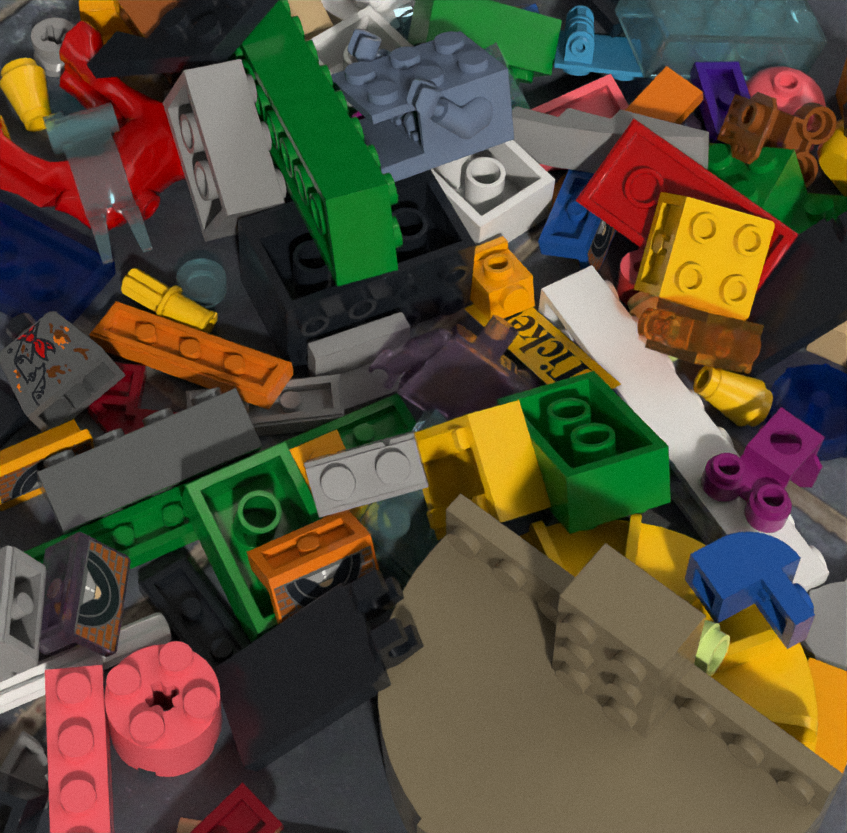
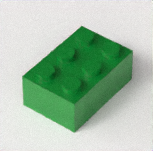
M595 371L496 399L497 406L517 400L520 401L551 507L548 509L569 534L591 530L600 524L635 513L642 514L648 509L671 502L669 446Z
M285 442L186 484L181 502L246 637L251 643L279 624L276 620L269 591L251 570L247 551L323 518H319L314 498Z

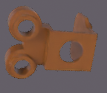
M757 92L750 99L735 94L717 140L731 145L732 157L747 164H751L759 157L763 147L795 149L807 188L814 182L818 173L817 160L809 153L811 145L827 142L835 132L837 121L834 112L830 108L817 103L804 104L796 110L794 115L778 110L776 98ZM813 115V122L807 128L808 120Z

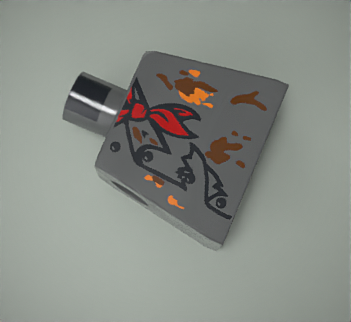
M56 311L46 313L38 321L29 313H21L12 318L6 327V333L13 342L0 351V365L23 412L42 432L73 420L126 376L101 346Z

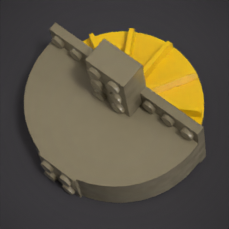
M460 493L446 509V535L413 573L402 592L404 599L396 604L390 619L395 617L401 620L404 628L409 624L415 626L424 645L423 648L401 664L387 669L392 685L378 692L381 748L385 774L395 807L408 833H817L844 774L815 754L818 731L816 693L809 663L801 643L787 649L755 604L719 623L720 631L730 636V644L717 671L710 677L694 665L705 620L714 621L686 582L685 575L690 554L707 545L684 534L663 527L641 523L642 514H632L630 521L613 520L600 524L594 529L578 531L569 534L561 523L546 527L543 521L540 520L530 524L528 533L518 536Z

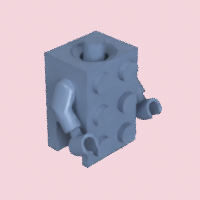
M355 29L347 51L356 57L358 62L352 63L345 70L331 75L334 90H342L346 101L365 117L359 120L365 144H373L375 146L382 173L389 172L394 182L514 140L508 68L461 31L444 32L437 35L432 41L414 47H399L390 52L387 49H380L378 51L382 39L377 35L362 29Z

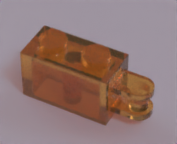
M663 298L658 299L656 308H647L643 311L637 326L639 336L647 339L645 348L694 364L750 374L753 362L760 353V338L764 325Z

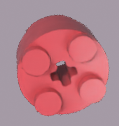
M171 641L166 644L152 645L139 649L110 670L106 679L105 710L113 746L117 754L127 765L136 770L141 768L155 772L156 776L174 777L196 769L209 758L215 749L214 745L220 735L223 719L219 682L214 670L203 657L192 651L188 644L181 641Z

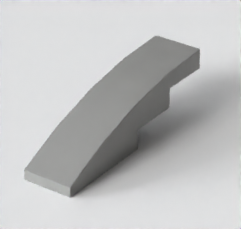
M518 106L512 109L514 141L539 164L595 173L632 120L636 119L708 170L709 132L624 110H619L610 119L567 108L559 117Z

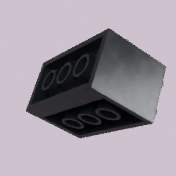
M431 169L395 182L398 203L391 205L392 216H395L399 223L403 239V246L396 248L398 270L342 286L336 285L293 201L238 220L241 282L281 359L292 362L293 368L302 365L308 366V343L399 312H403L410 325V329H412L418 323L440 315L449 316L455 314L463 307L470 305L476 244Z

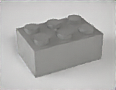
M241 59L184 70L163 101L205 242L239 234V219L285 203V180L282 172L274 168L269 152L272 147L271 134L267 124L264 121L260 122L255 106L257 102L256 85L253 77L245 73Z

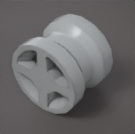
M56 17L44 19L38 22L31 31V43L35 50L34 60L38 66L45 70V75L49 77H61L65 71V63L60 60L59 50L66 33L74 27L66 19Z

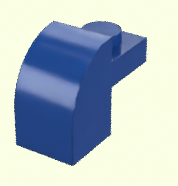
M738 532L726 535L690 554L685 580L715 623H720L755 604L784 646L789 649L807 638L815 617L814 606L809 594L800 584H793L801 557L780 539L759 532Z

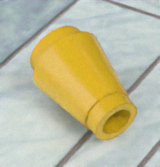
M20 58L9 62L1 70L0 88L24 123L27 131L37 132L46 129L51 125L53 119L45 70L38 66L36 61L31 58Z
M710 365L704 366L698 372L693 384L695 393L701 395L702 398L737 426L749 425L755 427L766 418L772 406V392L766 389L765 383L762 380L714 368Z

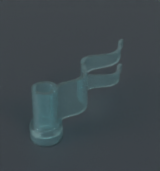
M111 102L63 116L61 111L42 117L54 155L65 152L103 265L113 262L107 226L108 208L113 207L116 213L122 214L126 219L142 252L153 250L141 212L134 201L118 149L111 133L120 131Z

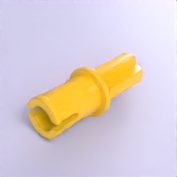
M132 268L122 280V293L152 310L156 315L209 334L215 327L218 313L210 311L183 295L181 287L177 285L169 287L139 268Z

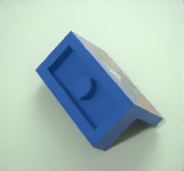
M569 169L538 240L540 251L543 255L578 259L581 270L592 265L599 273L616 229L576 202V199L595 173Z

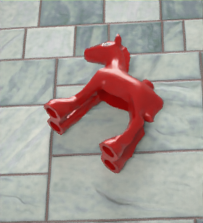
M80 21L66 33L59 50L60 60L65 63V71L60 77L59 87L72 95L90 114L116 130L106 149L99 156L50 162L29 154L12 142L5 122L0 115V189L15 193L40 208L55 207L56 211L73 216L90 230L102 233L110 231L115 227L123 226L135 216L142 221L148 220L156 212L160 204V196L158 195L176 181L186 180L163 103L132 89L118 77L96 79L88 68L87 63L104 46L102 35L90 23Z

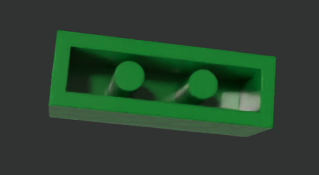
M415 0L408 42L413 46H417L434 40L441 33L461 31L508 68L509 80L531 84L533 77L551 76L562 20L491 0Z

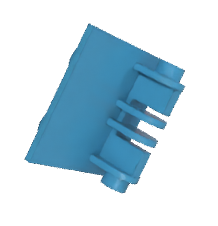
M577 5L572 7L567 13L565 31L560 30L554 68H560L565 73L575 76L588 75L590 72L612 74L614 79L621 81H632L636 77L648 78L646 41L644 39L617 36L612 38L608 35L594 34L593 12L584 5Z

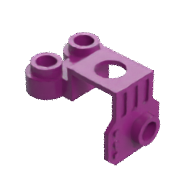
M781 407L766 425L760 427L755 437L746 445L744 453L740 458L732 453H721L709 459L701 476L702 489L709 497L721 502H729L741 497L747 501L744 509L745 518L754 529L764 533L777 532L784 527L792 510V503L786 492L790 480L799 487L812 488L822 469L817 454L825 437ZM766 502L772 503L775 506L768 505Z

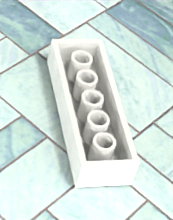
M370 5L310 39L315 45L319 65L326 64L331 75L345 70L352 63L358 62L356 57L347 51L355 29H362L380 37L382 41L378 51L380 49H387L392 52L399 47H414ZM347 102L349 117H351L358 111ZM514 140L431 169L476 246L504 236L509 243L549 217L551 212L555 179Z

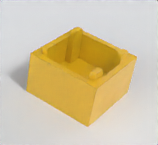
M519 400L466 414L415 432L429 482L428 488L422 489L428 507L427 517L431 529L435 531L437 540L442 539L446 535V509L460 493L501 523L551 507Z

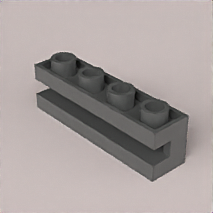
M220 387L207 390L191 399L193 406L176 414L173 413L171 408L162 409L142 420L143 428L126 435L122 428L116 429L94 439L93 444L95 448L75 456L73 450L70 449L55 454L43 461L45 469L37 472V483L45 500H48L61 536L258 453L262 444L237 389H232L223 394Z

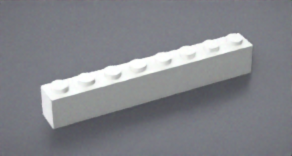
M591 265L541 288L538 312L622 384L614 389L620 398L669 446L670 497L705 544L708 545L726 535L738 532L764 533L754 529L747 522L744 515L747 501L741 497L729 502L717 501L709 497L702 489L701 476L710 458L721 453H732L739 458L740 456L735 451L732 439L727 431L722 427H717L705 412L699 395L694 390L688 389L677 376L674 365L668 355L664 352H659L647 337L646 329L641 320L634 315L631 316L619 301L618 293L613 284L608 280H603ZM766 502L768 505L775 506L772 503ZM791 514L782 529L774 533H764L785 542L801 557L793 584H800L808 594L811 589H818L825 585L830 573L825 559L816 547L809 546L795 528Z

